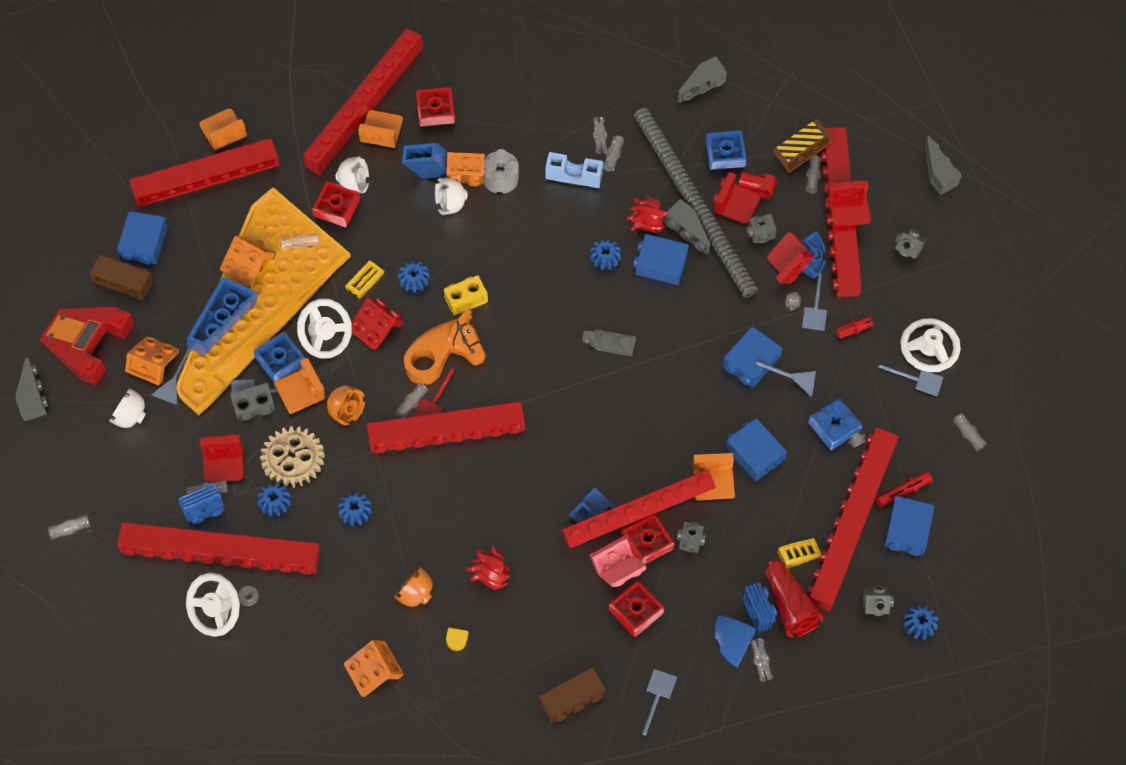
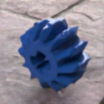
M601 239L600 244L595 242L593 248L590 249V260L594 262L595 268L601 266V270H603L604 267H607L610 271L611 266L616 267L618 261L621 260V249L617 247L616 242L610 243V239L604 242Z
M412 261L411 265L405 263V268L400 267L398 280L400 281V286L402 288L405 287L407 292L413 289L414 293L416 289L423 291V286H428L430 274L428 273V268L426 266L423 267L421 262L416 265Z
M269 483L268 489L262 487V493L257 496L259 499L257 503L259 507H262L261 511L263 513L268 512L270 517L274 513L280 516V511L286 512V506L291 505L289 500L291 495L287 492L285 486L280 488V484L277 483L275 487H272V484Z
M357 492L355 496L349 493L348 499L342 497V503L338 505V509L340 510L339 516L343 517L344 523L350 521V525L353 527L355 522H358L361 526V520L368 521L367 515H370L372 510L370 509L371 502L367 501L365 495L360 497V494Z
M918 604L915 609L910 608L908 610L909 614L904 616L906 620L904 627L909 628L908 634L915 633V639L919 635L923 640L926 639L927 635L931 637L934 634V630L938 628L936 624L938 617L933 616L934 610L927 611V605L921 609Z

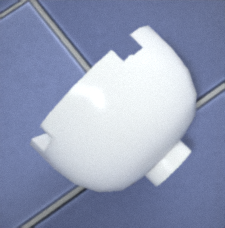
M361 157L347 158L340 164L336 172L337 182L345 188L365 193L369 183L365 184L366 177H369L368 166L365 160L360 159Z
M438 179L437 181L440 182L435 185L436 204L440 203L442 209H438L439 213L445 215L458 212L467 199L466 189L456 179Z
M130 388L127 391L130 395L123 397L113 414L116 418L112 417L109 421L121 428L132 427L136 422L141 423L146 415L143 412L145 408L143 398Z

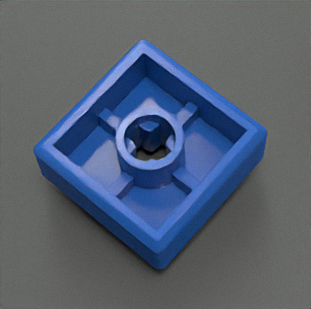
M741 130L706 134V147L711 170L746 166L747 158Z
M282 332L253 351L256 360L273 382L301 368V361L305 359L286 332Z
M837 398L811 415L808 421L830 450L835 449L859 433L862 428V424L840 398Z
M215 483L208 484L178 499L185 518L190 525H198L210 516H219L225 509Z
M757 582L753 586H746L743 602L757 633L760 634V632L764 633V630H771L773 622L776 621L777 611L775 606L768 602L769 594L766 587L761 586Z

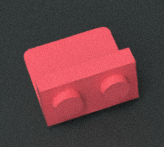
M624 536L590 554L597 574L612 587L621 586L626 580L639 576L646 570L645 564L633 555L628 540Z

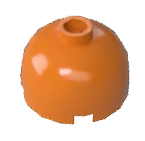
M344 385L337 387L329 395L327 401L329 415L342 425H349L348 422L352 419L356 421L365 407L362 397L364 393L352 386Z
M419 567L418 571H415L400 587L402 590L399 593L396 592L394 597L409 607H415L420 603L425 605L432 597L430 594L433 588L431 577L424 569Z

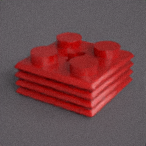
M451 87L416 91L419 126L455 123Z
M326 181L312 208L313 216L347 227L360 201V193Z
M656 513L621 530V537L627 538L633 555L644 564L674 549V542ZM644 538L651 539V542H645Z
M637 580L609 603V610L636 637L664 613V606ZM633 606L636 608L640 607V611H634Z

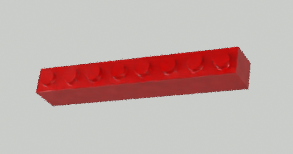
M263 139L257 143L243 145L233 150H226L223 153L209 155L199 160H191L188 163L175 165L161 171H154L148 175L137 176L131 179L130 183L137 205L141 207L279 166V161L272 139Z
M521 402L368 423L367 427L371 453H384L387 450L395 449L400 451L407 447L421 448L428 444L441 445L444 442H461L464 439L470 438L477 440L484 436L498 437L505 433L518 434L521 431H525L522 404Z
M703 470L560 530L567 547L572 548L715 489L716 486L710 471Z

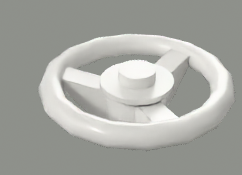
M317 299L310 302L301 311L297 322V334L301 345L309 354L318 358H332L339 355L348 346L352 335V323L348 312L340 303L331 299ZM329 306L337 310L344 324H335L332 319L321 317L317 307ZM308 314H310L308 332L311 336V344L305 335V321ZM344 331L345 334L342 342L336 348L330 351H320L323 340L331 339L335 332Z
M934 318L920 319L911 323L903 331L900 340L901 351L906 360L916 369L925 372H940L950 368L958 360L961 350L960 340L954 329L945 322ZM934 326L932 329H928L923 336L908 342L910 334L916 328ZM941 329L948 333L952 339L953 351L949 358L942 344L943 335L940 332ZM920 349L927 356H936L941 364L927 365L921 363L912 356L910 351Z
M210 572L200 575L191 583L186 596V609L188 617L196 629L205 635L217 637L225 635L234 627L239 617L240 602L238 593L232 583L221 574ZM210 580L219 582L215 593H207L204 597H194L198 587L203 582ZM194 606L202 607L207 616L215 617L217 628H209L201 623L196 615ZM231 609V616L227 622L229 610Z

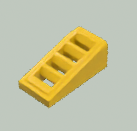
M814 538L779 547L777 551L783 564H786L788 569L822 557ZM809 545L812 546L814 554L810 553V550L808 548ZM801 548L805 549L807 554L806 556H804ZM795 550L798 551L800 557L797 558L794 552ZM790 552L793 559H790L787 553Z

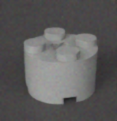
M499 149L484 159L483 183L489 191L508 193L517 186L519 164L512 154Z

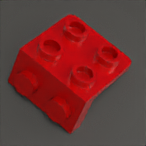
M729 172L727 178H723L720 188L722 189L720 193L716 192L714 196V212L741 223L749 224L761 195L736 185V174Z
M867 180L830 184L828 199L834 226L842 227L870 223L871 218L866 198L869 187Z
M789 232L769 253L767 259L780 273L776 277L779 283L791 284L814 259V256L794 233Z
M367 298L351 322L352 333L371 349L375 350L381 345L392 327H401L405 322L400 318L401 314L394 309L390 310L386 306L387 303L380 298Z
M226 434L220 437L207 436L200 438V446L203 452L204 480L206 483L237 481L244 478L243 448L240 435Z

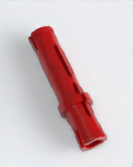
M928 471L914 478L910 477L906 482L876 496V502L882 508L893 502L896 496L903 497L911 492H917L918 488L933 481Z

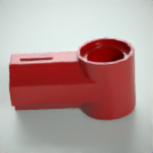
M743 171L738 185L760 193L762 198L768 199L773 195L777 179L770 174L759 176Z

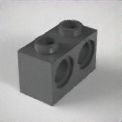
M268 383L230 393L238 420L246 421L252 419L255 415H267L272 410H275ZM262 397L268 399L264 404L258 403V400ZM242 403L249 404L246 409L239 408Z

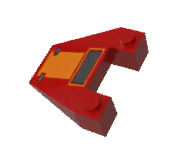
M116 307L59 309L41 336L40 342L79 379L96 386L106 370L102 360L91 356L105 332L126 339L135 324L131 314Z

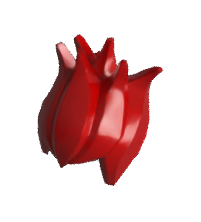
M648 194L646 196L647 200L633 198L636 206H632L631 209L635 212L626 217L627 220L635 222L631 230L643 229L651 233L661 231L664 228L662 223L665 221L662 218L667 214V211L659 209V201L649 197Z
M493 545L492 553L477 549L478 559L471 561L475 565L467 568V572L476 573L470 580L472 582L479 580L491 589H501L506 586L507 583L504 581L510 577V574L505 573L510 570V567L503 565V553L497 551Z

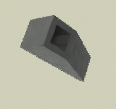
M716 56L700 63L678 92L679 103L684 100L688 101L693 96L703 94L709 89L719 87L726 82L727 72Z
M928 136L924 148L929 180L937 192L942 195L958 186L961 174L951 164L949 157L939 149L938 143Z
M680 199L667 211L665 216L666 225L670 229L677 231L684 240L694 244L697 250L708 254L710 242L695 210Z
M28 357L25 358L15 396L24 422L46 415L45 407L48 406L45 396H41L40 393L43 390L40 379L36 380L35 375L38 374L35 363L31 364Z

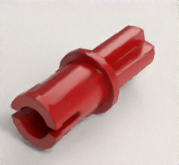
M869 315L856 321L851 320L849 324L837 328L836 335L840 339L852 334L857 335L859 331L873 327V321L865 324V322L872 320Z

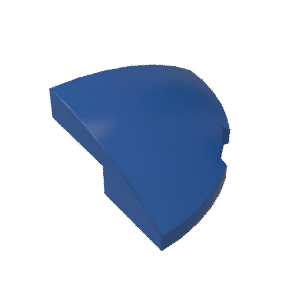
M817 231L802 241L803 245L814 256V259L802 272L813 279L819 275L825 265L823 253L826 250L822 238Z
M594 487L568 516L576 522H580L615 506Z
M718 616L715 625V640L718 639L721 655L734 667L738 668L756 632V628L725 616Z

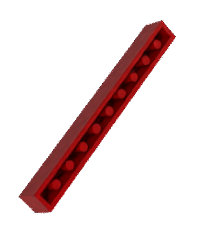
M406 28L303 154L306 168L318 175L324 171L360 124L366 119L368 111L376 107L422 50L421 35Z
M825 128L833 140V143L821 151V161L825 165L822 167V176L826 177L824 193H827V197L830 184L835 182H851L846 128ZM825 198V208L829 209V214H827V225H830L828 240L832 241V246L829 249L830 257H833L831 273L835 274V278L832 281L833 290H836L837 297L859 296L861 278L855 225L834 226L829 199Z
M876 428L875 433H870L866 444L870 446L868 451L864 450L860 458L863 461L862 466H857L853 476L857 479L855 484L850 483L847 494H850L849 499H844L840 509L844 512L842 517L837 516L834 527L837 528L835 534H830L827 542L830 547L828 551H823L820 559L823 565L821 568L817 567L813 577L817 580L815 585L810 584L807 596L820 609L831 612L899 436Z
M122 523L117 543L120 552L129 556L142 554V556L148 558L161 556L167 560L179 558L186 562L198 560L205 564L216 562L224 566H232L233 564L244 568H252L254 566L260 567L263 570L280 569V571L287 573L300 571V573L305 575L317 573L321 554L319 544L129 523Z

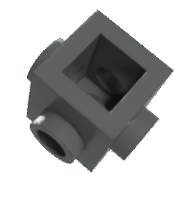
M771 214L765 216L757 215L750 218L749 226L746 229L748 237L752 238L753 243H765L775 239L776 227Z
M906 229L903 233L900 232L895 240L898 244L895 249L899 250V254L915 259L919 256L927 239L920 236V233L916 230Z
M684 522L683 529L679 528L677 540H680L679 549L698 553L700 545L704 546L706 534H703L704 526H700L696 522Z
M882 585L864 587L863 608L865 614H873L875 616L890 614V607H893L894 598L893 595H890L888 587Z

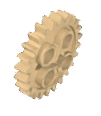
M290 426L288 432L285 428H282L281 434L275 431L276 437L269 436L270 443L264 442L266 448L261 449L263 454L260 456L261 462H263L261 465L265 469L266 476L270 475V480L276 479L278 484L283 481L285 487L291 483L292 487L295 488L297 482L300 486H303V480L310 483L309 477L316 478L315 471L321 472L319 465H324L321 458L325 456L324 452H322L323 446L319 445V438L315 439L314 433L309 435L308 429L301 432L300 427L294 431L293 427ZM295 442L300 443L296 447L291 446ZM276 453H283V455L280 457L275 456ZM305 457L310 458L308 461H302ZM293 467L292 471H285L286 468Z

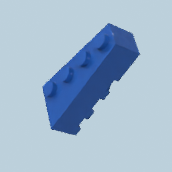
M222 277L187 337L188 348L205 356L257 303V292Z

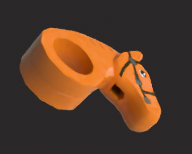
M467 309L459 319L448 321L429 329L411 344L404 356L406 375L412 382L425 385L436 381L440 377L450 353L464 356L474 366L484 362L486 358L485 351L475 328L470 323L472 318V311L470 309ZM421 357H427L434 361L430 369L422 371L414 368L413 363Z

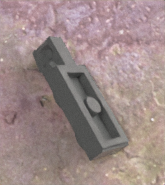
M594 330V332L584 331L582 342L591 344V347H594L595 350L633 356L636 337Z

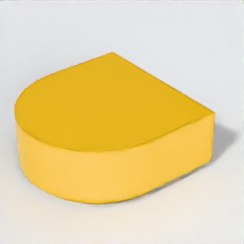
M448 628L446 637L448 647L454 651L462 650L466 646L469 632Z

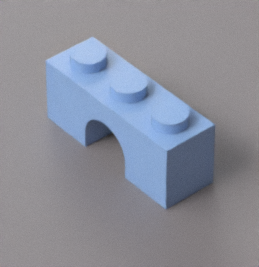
M549 152L546 163V179L595 188L600 187L603 161L585 158L584 164L577 165L569 162L567 155Z

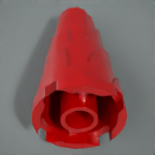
M777 559L770 561L767 564L768 567L765 573L772 587L773 596L787 636L793 637L792 633H796L797 637L813 631L819 626L818 620L823 622L824 619L820 609H817L813 601L807 596L786 564Z

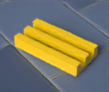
M369 260L345 287L361 299L381 278L384 270ZM372 267L373 269L367 275H365L362 278V280L358 283V285L354 288L353 286Z

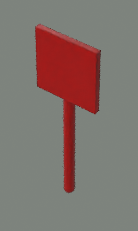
M453 368L450 369L433 401L430 402L423 398L413 417L442 412L443 407L436 405V402L453 374Z

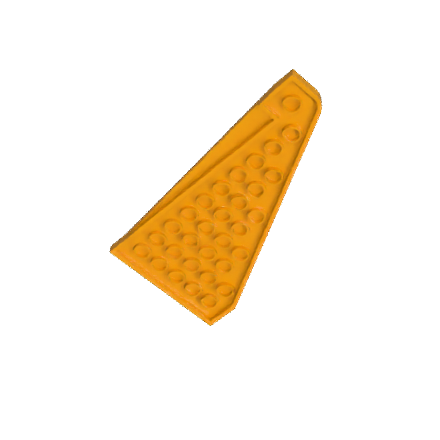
M271 188L251 206L239 236L246 237L275 253L273 259L263 262L252 286L244 284L225 272L222 277L257 292V303L205 356L191 350L177 382L179 398L198 416L232 383V380L255 358L253 351L273 339L326 280L351 257L346 249L274 188Z

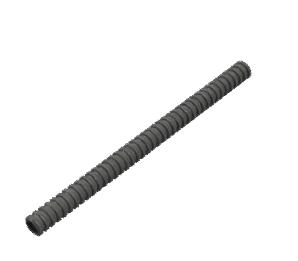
M648 108L639 109L634 114V118L640 128H642L648 141H650L652 148L660 158L666 171H668L674 184H676L679 192L682 193L681 195L685 202L695 210L707 238H709L714 250L717 251L728 273L731 274V278L734 279L742 296H752L758 289L754 281H752L746 268L743 267V263H741L735 250L732 249V245L727 240L724 232L721 231V227L718 226V222H716L713 214L710 213V209L705 204L702 196L699 195V191H697V188L694 186L688 173H686L680 160H678L672 147H670L664 134H662L656 121H654Z

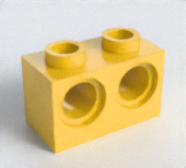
M478 275L468 277L464 281L451 284L444 289V298L453 316L488 302L487 291Z

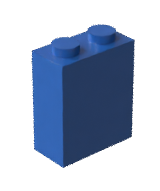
M437 143L404 146L402 164L423 179L447 177L448 152Z
M129 211L117 248L120 259L128 262L138 261L146 265L157 264L168 228L165 217Z
M645 234L644 241L640 240L638 251H640V254L635 256L633 267H636L635 274L679 285L689 245Z
M752 326L724 357L723 367L728 373L736 375L743 384L754 388L769 371L756 365V362L772 367L781 357L783 348Z
M757 418L752 422L747 421L740 431L731 433L726 439L725 448L729 453H733V457L755 481L784 461L787 451Z
M896 496L892 505L884 546L889 547L893 551H906L914 556L923 555L927 547L935 505Z

